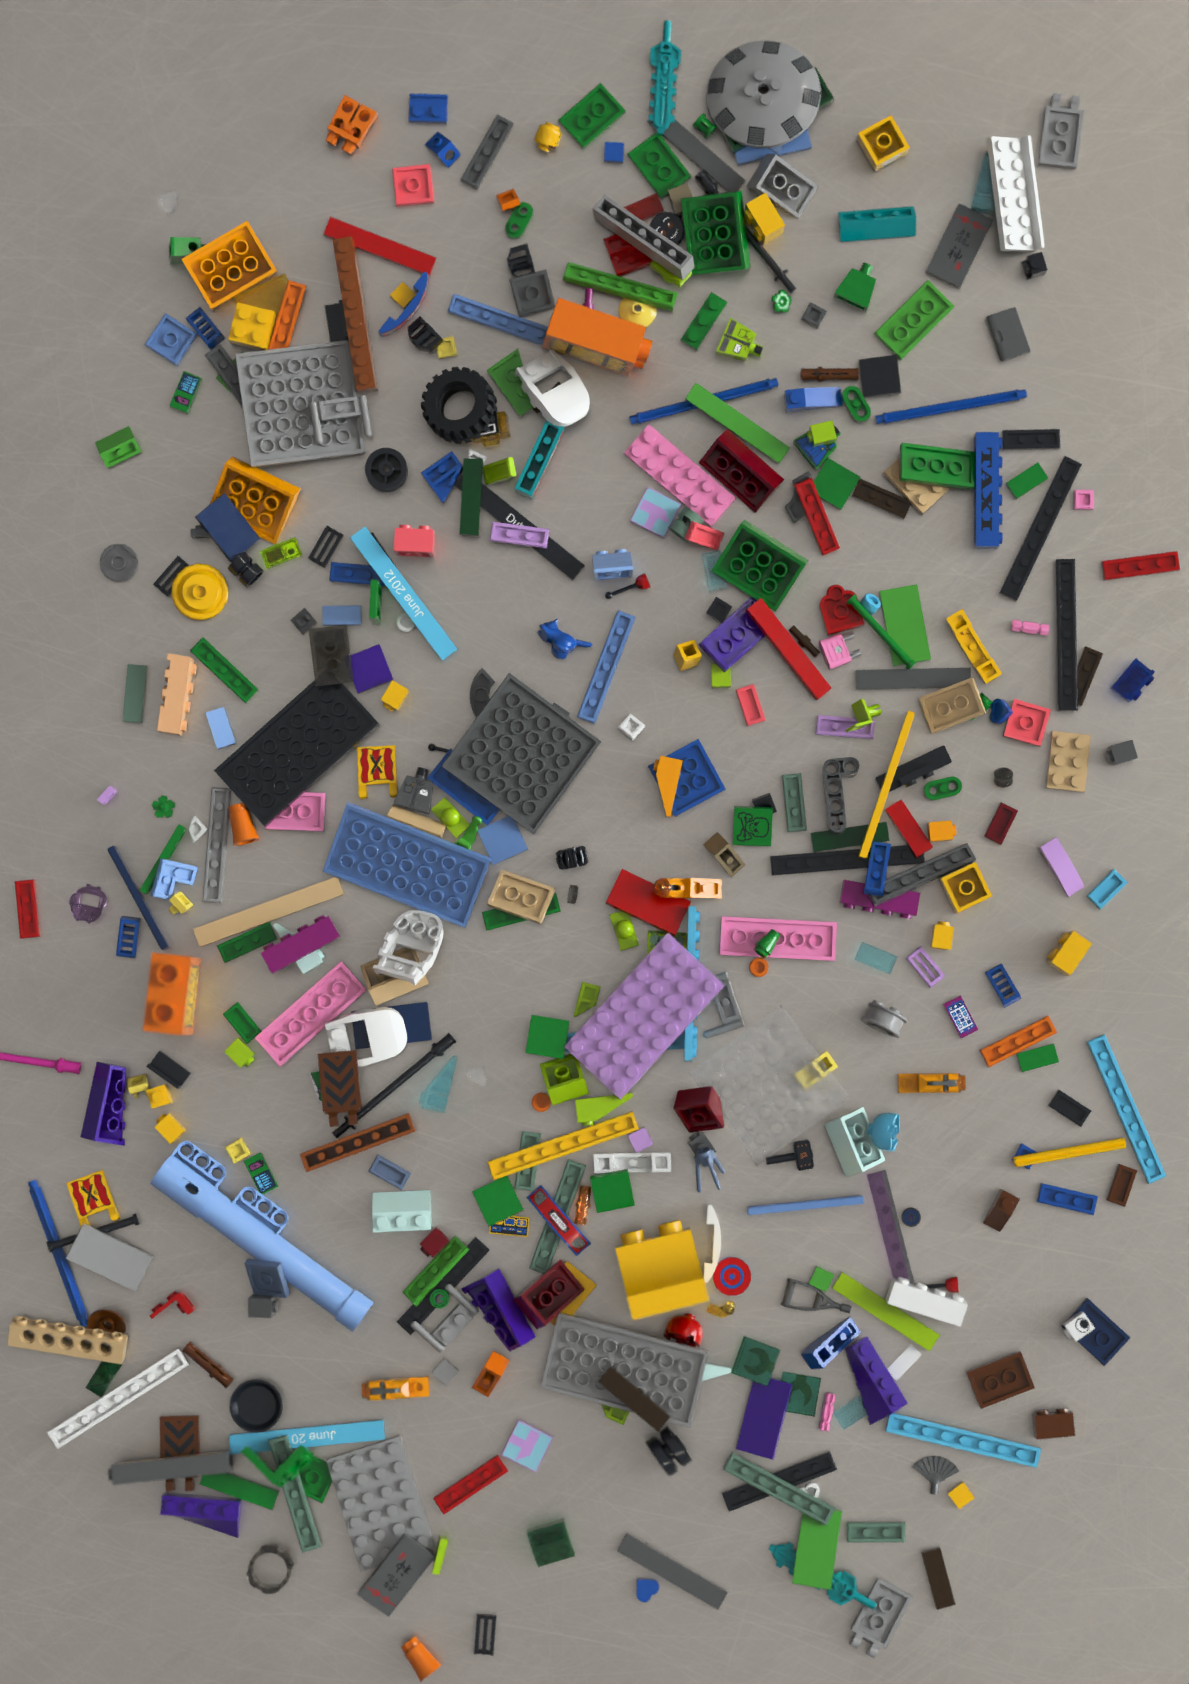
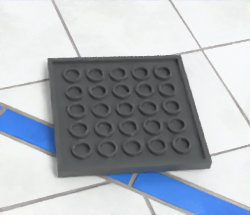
M508 673L441 767L529 832L535 834L601 741L512 674Z

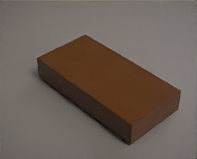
M1118 1164L1106 1200L1125 1207L1137 1170Z

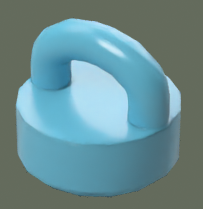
M865 594L860 601V604L870 615L874 614L881 606L880 600L873 594Z

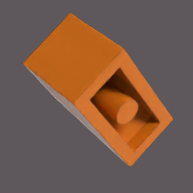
M493 1351L472 1388L489 1397L510 1360Z

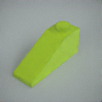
M626 1093L622 1099H619L616 1095L575 1099L578 1123H582V1126L594 1125L593 1121L599 1120L632 1098L633 1093Z

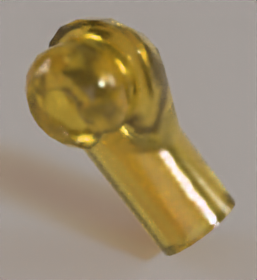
M727 1301L721 1307L709 1303L706 1312L719 1318H724L735 1312L736 1305L732 1301Z

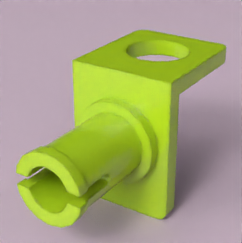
M864 699L853 703L851 706L858 723L845 730L846 733L864 728L872 723L871 717L880 716L882 713V709L875 710L880 708V705L874 704L867 707Z

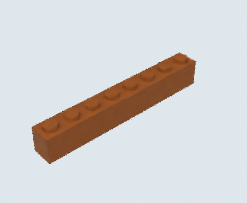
M351 236L333 239L356 390L359 393L376 391L378 386L355 242Z

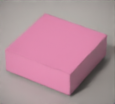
M1074 490V510H1093L1094 490Z

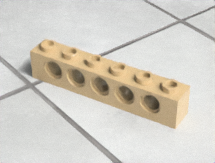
M24 1316L13 1317L10 1323L7 1346L122 1364L126 1356L128 1335H124L121 1332H105L102 1329H87L80 1325L69 1326L61 1322L51 1323L43 1319L32 1320ZM84 1340H88L91 1344L85 1343ZM103 1343H107L110 1347L104 1346Z

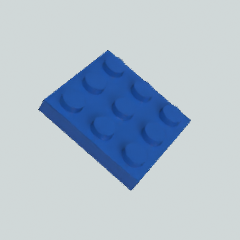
M699 739L665 756L683 760L672 807L675 817L726 790ZM652 763V764H650V765L648 766V768H649V770L651 771V773H652V775H653V777H654V779H655V781H656V783H657V779H656V772H657V771H654V770H653V768H654V763Z

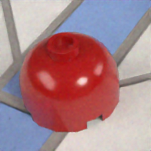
M685 1313L669 1320L663 1335L669 1341L673 1338L677 1340L676 1343L692 1347L697 1345L699 1348L703 1338V1329L701 1324L695 1320L696 1317L694 1315Z

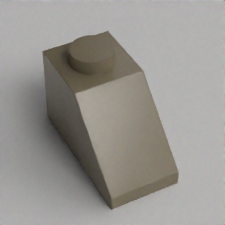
M718 832L703 844L731 878L745 866V863L731 845Z

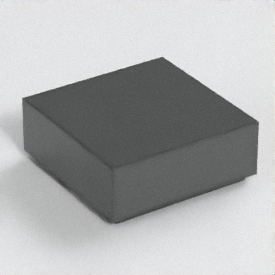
M810 302L801 320L818 329L827 311Z

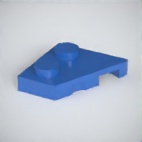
M451 451L421 472L442 503L447 499L462 472L463 465Z

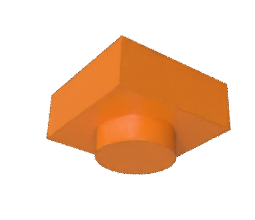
M514 188L496 195L502 211L520 205Z

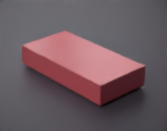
M691 521L685 539L718 551L724 532Z
M754 684L736 689L746 725L750 726L765 721Z

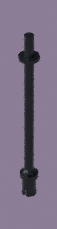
M705 170L700 171L694 177L705 189L706 195L719 193L718 184L710 179ZM746 226L747 240L776 274L774 281L780 280L790 293L794 292L797 288L786 276L789 272L788 269L781 270Z
M448 1033L439 1042H434L430 1052L363 1106L360 1111H357V1120L359 1121L434 1057H442L444 1055L443 1052L456 1043L452 1035ZM344 1116L346 1121L332 1132L336 1138L350 1127L353 1130L356 1129L355 1125H349L348 1116Z

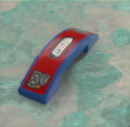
M424 272L414 284L413 288L417 294L398 319L395 321L389 317L379 329L378 333L381 337L400 329L419 309L427 291L428 273Z
M542 1185L526 1197L576 1256L591 1244Z

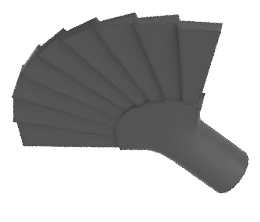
M940 1456L923 1458L912 1467L930 1481V1494L938 1495L939 1483L959 1472L958 1468L951 1461Z

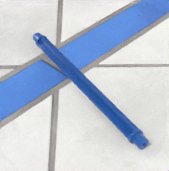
M768 378L763 381L713 393V395L722 401L768 389L771 390L779 385L777 378L770 380ZM683 401L641 413L638 412L636 415L629 416L631 425L641 424L646 421L696 409L697 407L689 401Z
M1015 389L1013 391L883 413L882 415H876L875 418L877 424H887L995 403L1018 401L1021 398H1027L1026 389Z
M36 1180L28 1182L29 1192L47 1240L51 1242L60 1240L40 1186L38 1187ZM63 1247L54 1249L52 1254L76 1319L81 1326L85 1327L88 1325V1315Z

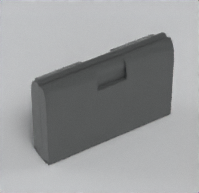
M1016 307L986 317L1002 362L1031 352Z

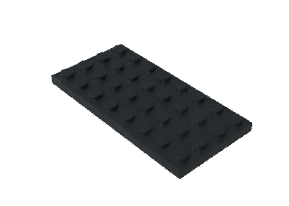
M327 668L214 771L266 827L380 724L331 670Z

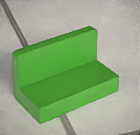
M129 426L95 442L107 468L141 452Z

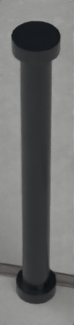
M135 1213L132 1214V1217L95 1229L107 1233L133 1224L139 1225V1221ZM77 1234L53 1242L47 1241L49 1252L51 1253L54 1249L73 1244Z

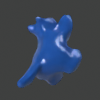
M558 619L541 624L539 626L541 630L537 632L543 641L552 644V654L558 659H565L576 646L584 648L592 646L591 642L574 639L571 635L559 630L557 626Z

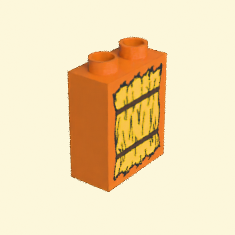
M558 298L542 348L551 349L557 353L629 376L633 367L643 368L653 341L643 338L647 328L645 326Z
M152 952L143 1031L193 1035L201 958Z

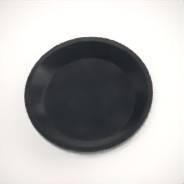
M252 1379L240 1384L230 1399V1413L234 1422L248 1432L259 1433L272 1428L282 1413L283 1402L279 1391L265 1380Z

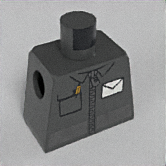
M418 767L415 777L407 775L394 800V804L430 814L433 783L426 781L429 770Z

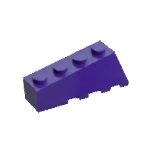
M96 1062L81 1138L125 1146V1139L122 1138V1130H125V1122L123 1121V1110H125V1103L123 1102L126 1077L125 1067Z
M499 1269L461 1288L465 1294L468 1293L473 1299L471 1303L475 1308L479 1307L484 1313V1320L494 1326L495 1334L509 1352L523 1346L536 1337L523 1312L513 1301L515 1297Z
M868 1337L859 1338L845 1348L852 1373H854L857 1381V1388L860 1390L863 1399L864 1409H866L869 1417V1425L880 1421L908 1404Z
M164 1492L160 1515L175 1516L238 1538L242 1499Z

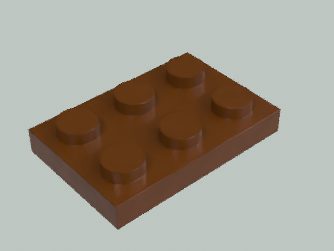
M1021 1351L966 1372L980 1409L1035 1388Z

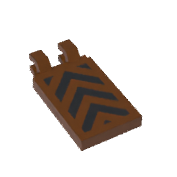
M357 1050L319 1053L318 1064L323 1112L329 1114L330 1127L339 1126L338 1113L348 1112L349 1125L358 1124L357 1111H360V1108H362Z
M199 1415L160 1416V1458L200 1454ZM197 1476L183 1477L185 1478V1491H193L195 1489V1477ZM175 1478L166 1479V1491H174Z

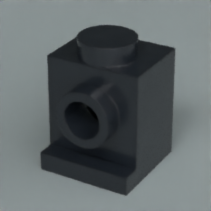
M1042 252L1029 255L1025 261L1021 262L1026 280L1043 276L1048 270Z

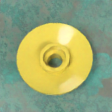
M623 298L619 304V316L621 319L647 327L656 317L657 308L655 306ZM640 306L641 311L636 312L634 307Z

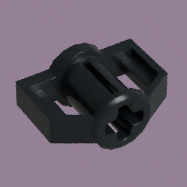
M528 244L510 248L507 258L510 273L515 277H519L513 272L530 268V273H534L535 269ZM525 250L526 255L510 259L511 254ZM524 261H527V262H525V263H522V264H518V265H515V266H512V265H514V264H517V263H521V262H524Z
M421 316L407 327L409 340L418 350L432 352L443 342V339ZM423 325L424 327L412 337V333L419 326ZM435 337L426 347L423 346L429 339Z

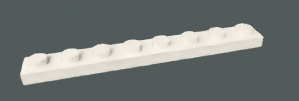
M178 1348L47 1432L57 1449L188 1366V1361L180 1348Z

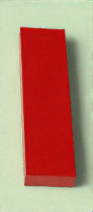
M810 477L794 484L821 555L823 556L839 549L840 546L813 479Z
M1178 551L1101 562L1104 581L1180 570Z
M496 1455L433 1497L444 1515L507 1473L508 1469L500 1457Z

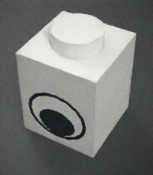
M1082 1311L1063 1323L1065 1327L1063 1330L1064 1334L1069 1340L1073 1339L1074 1341H1078L1095 1329Z

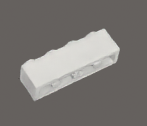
M898 1277V1279L892 1278L885 1298L887 1304L961 1327L968 1307L964 1297L956 1294L949 1296L946 1295L945 1291L937 1288L933 1291L927 1289L928 1286L922 1283L914 1285L909 1283L908 1279Z

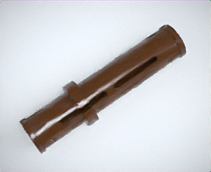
M801 368V380H818V382H822V380H858L859 378L858 368ZM824 373H827V374H828V375H812V374H824ZM832 373H847V375H832Z
M191 1342L182 1350V1352L208 1372L210 1378H215L224 1388H227L234 1380V1378L221 1369V1365L215 1364Z

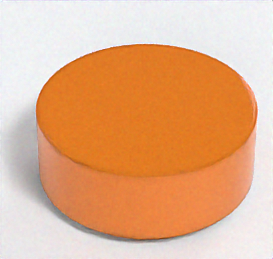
M755 958L749 964V971L753 976L762 977L768 971V963L763 958Z
M537 1093L532 1098V1106L538 1112L546 1111L551 1105L550 1097L546 1093Z

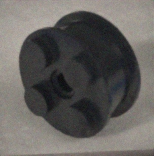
M380 448L368 457L365 464V473L369 483L375 489L382 492H392L399 489L405 483L408 476V467L400 452L392 448ZM386 467L390 468L388 472H384L383 469Z

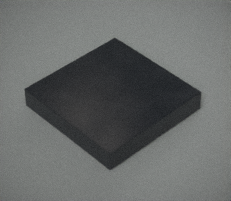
M897 355L859 359L864 398L901 393Z

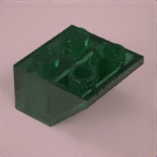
M564 1518L527 1529L530 1546L538 1567L575 1556Z

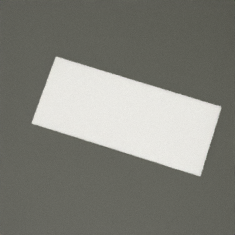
M910 1344L887 1370L898 1381L922 1354Z

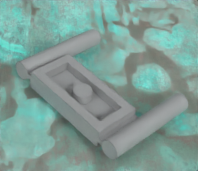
M366 395L309 403L316 444L323 443L320 421L362 416L365 437L372 436Z
M727 972L714 975L725 985L714 997L724 1025L705 1031L703 1033L705 1038L745 1026Z
M447 1284L445 1290L460 1304L446 1316L433 1330L432 1334L417 1321H412L410 1324L439 1353L451 1343L479 1312V1309L475 1308L451 1284Z

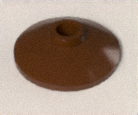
M103 1309L95 1311L90 1315L88 1329H102L105 1332H121L124 1334L126 1323L118 1313Z

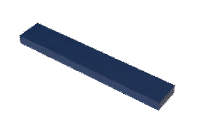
M111 846L107 851L161 950L170 948L117 847Z

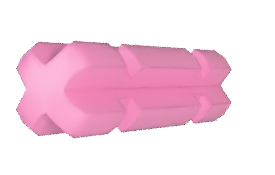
M1013 620L1011 630L1017 632L1022 630L1024 633L1031 634L1040 633V635L1046 636L1049 632V625L1042 623L1039 625V623L1028 621L1021 623V620Z
M826 1393L824 1397L825 1403H823L821 1413L822 1421L819 1424V1429L822 1431H829L830 1429L829 1421L832 1419L833 1403H835L836 1398L833 1393Z

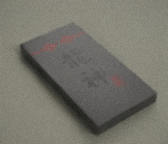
M959 203L926 273L960 289L993 219Z
M404 1533L359 1590L358 1596L389 1617L434 1560L435 1554Z

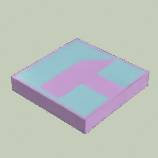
M647 487L630 522L665 538L669 530L668 527L673 522L681 507V503Z
M518 1420L501 1455L536 1472L553 1436Z

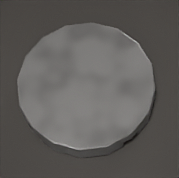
M125 544L110 545L100 556L101 571L112 581H127L137 571V555L132 548Z

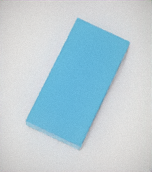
M1113 869L1087 897L1101 910L1128 882Z

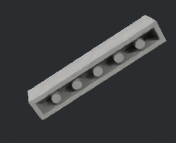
M605 194L592 208L595 220L681 280L695 267L691 254Z

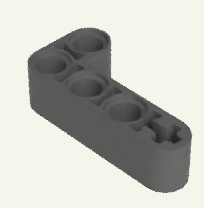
M854 757L829 759L824 763L822 769L828 829L831 834L837 836L841 835L846 828L842 778L854 777L859 770V761ZM852 763L856 769L848 771L845 765ZM828 765H833L836 767L837 771L835 773H829L826 770V767ZM836 784L839 789L836 792H831L828 786ZM838 803L841 808L838 811H834L830 808V804ZM837 816H839L838 824L842 825L840 829H836V826H833Z

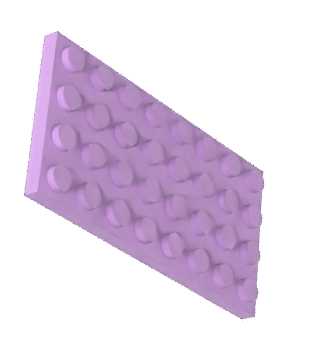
M667 933L565 1045V1048L619 1099H622L725 985L675 938Z

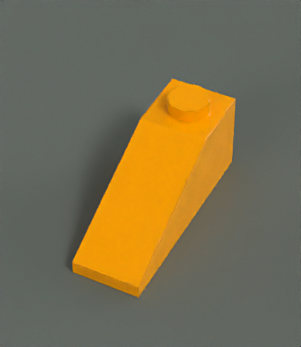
M660 755L659 760L655 759L653 770L657 771L656 779L665 815L670 818L683 760Z

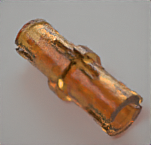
M580 1185L578 1202L575 1204L577 1208L574 1224L586 1225L588 1209L591 1207L589 1202L592 1187Z

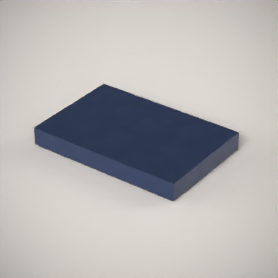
M225 493L195 516L196 520L230 562L260 539Z
M1086 1298L1067 1320L1080 1311L1085 1313L1095 1329L1079 1339L1078 1342L1105 1366L1130 1337L1093 1302Z

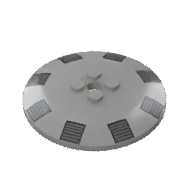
M755 41L733 49L715 66L707 86L708 109L716 126L731 140L753 148L777 147L796 139L813 122L821 99L820 81L811 62L797 49L776 41ZM761 87H767L769 89V91L766 94H761L758 92L759 88Z

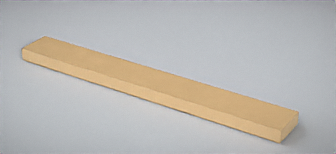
M334 877L194 928L193 931L199 947L339 897L344 895L339 878Z

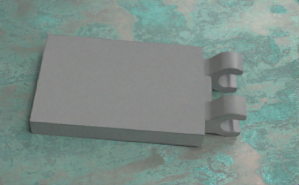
M1054 93L1051 106L1045 107L1038 164L1076 169L1084 110H1078L1080 96H1072L1070 107L1060 106L1061 94Z
M877 1578L867 1597L876 1602L877 1605L874 1610L863 1605L851 1628L856 1633L849 1643L856 1649H858L862 1639L870 1643L871 1645L866 1654L872 1658L876 1657L880 1647L887 1648L912 1599L911 1595L880 1578Z

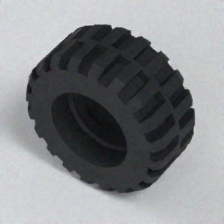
M452 367V371L445 369L441 371L442 374L440 376L436 374L433 377L434 381L432 383L428 382L426 385L428 390L423 392L422 398L424 402H421V409L424 411L422 413L423 417L435 434L445 441L452 442L453 440L455 444H461L462 440H464L466 443H470L474 437L476 439L481 438L480 434L483 431L487 433L490 429L488 425L494 423L495 418L493 414H497L496 396L484 377L480 376L475 370L470 371L466 367H462V370L458 367ZM460 391L472 392L475 396V404L467 416L458 420H450L444 416V406L450 396Z

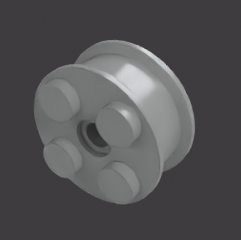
M873 1000L872 1003L870 1002L867 1015L862 1017L861 1020L879 1032L900 1038L899 1031L903 1023H907L906 1017L900 1014L901 1011L894 1007L888 1009L879 1001Z

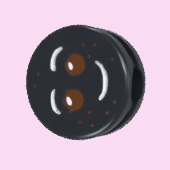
M662 212L657 214L650 223L653 229L676 245L681 243L684 237V224L678 215L672 212Z

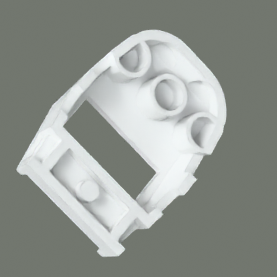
M550 349L548 353L520 368H516L514 375L515 377L519 376L521 379V388L529 396L532 406L534 408L537 407L548 422L561 427L569 426L585 417L588 413L590 400L584 384L574 368L554 350ZM560 369L563 372L566 371L571 377L570 380L544 394H541L534 385V383Z
M409 910L401 914L394 922V928L391 932L386 933L383 947L378 952L380 958L378 965L374 964L373 969L378 975L381 973L412 982L413 985H416L435 961L443 939V925L441 919L435 914L421 910ZM399 945L429 955L422 963L393 956L392 953L396 946Z
M393 1008L359 1009L356 1012L342 1015L337 1020L325 1022L331 1052L351 1050L345 1023L365 1020L372 1057L358 1059V1066H366L394 1057L403 1051L407 1043L404 1020L400 1013Z

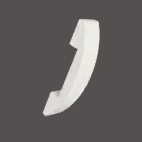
M671 1153L594 1154V1173H609L628 1169V1173L671 1172Z
M707 1204L706 1224H714L712 1262H704L703 1278L706 1283L710 1280L716 1269L721 1250L720 1225L711 1204Z

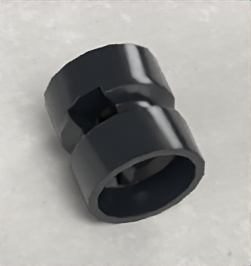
M243 552L231 562L227 569L234 576H240L239 581L248 588L259 579L264 570L257 563L252 564L253 559L246 552Z

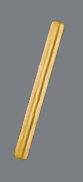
M1124 1138L1015 1156L1013 1157L1015 1167L1124 1149L1126 1148V1141Z

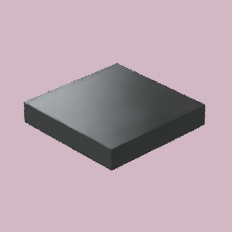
M546 269L509 279L519 316L555 307Z

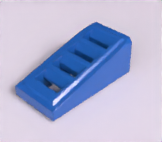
M201 307L185 318L210 350L225 339L224 335ZM202 315L203 318L194 324L193 322ZM206 321L208 322V323H207L206 325H204L201 329H198V328H199L200 326H202ZM210 328H213V329H212L211 331H209L205 336L203 335V334H204L205 332H207Z
M121 916L116 956L136 957L141 918ZM125 923L133 924L135 927L125 926ZM124 931L134 932V935L123 933ZM123 939L133 940V943L122 942V940H123ZM121 947H131L132 951L122 950Z
M1002 963L985 972L1004 1008L1021 999V995ZM1002 971V975L995 979L992 978V976ZM1003 979L1007 980L998 986L996 985L997 982ZM1008 985L1011 987L1002 993L1000 992L1001 989ZM1012 992L1014 993L1013 996L1005 1000V996L1009 995Z

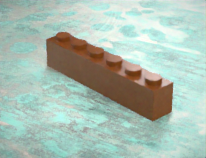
M410 1113L301 1153L300 1157L306 1172L415 1132L416 1128Z

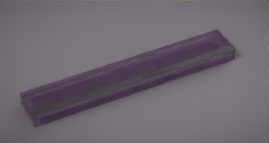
M886 1170L867 1174L892 1276L895 1279H898V1277L908 1279L909 1283L912 1284L914 1279Z

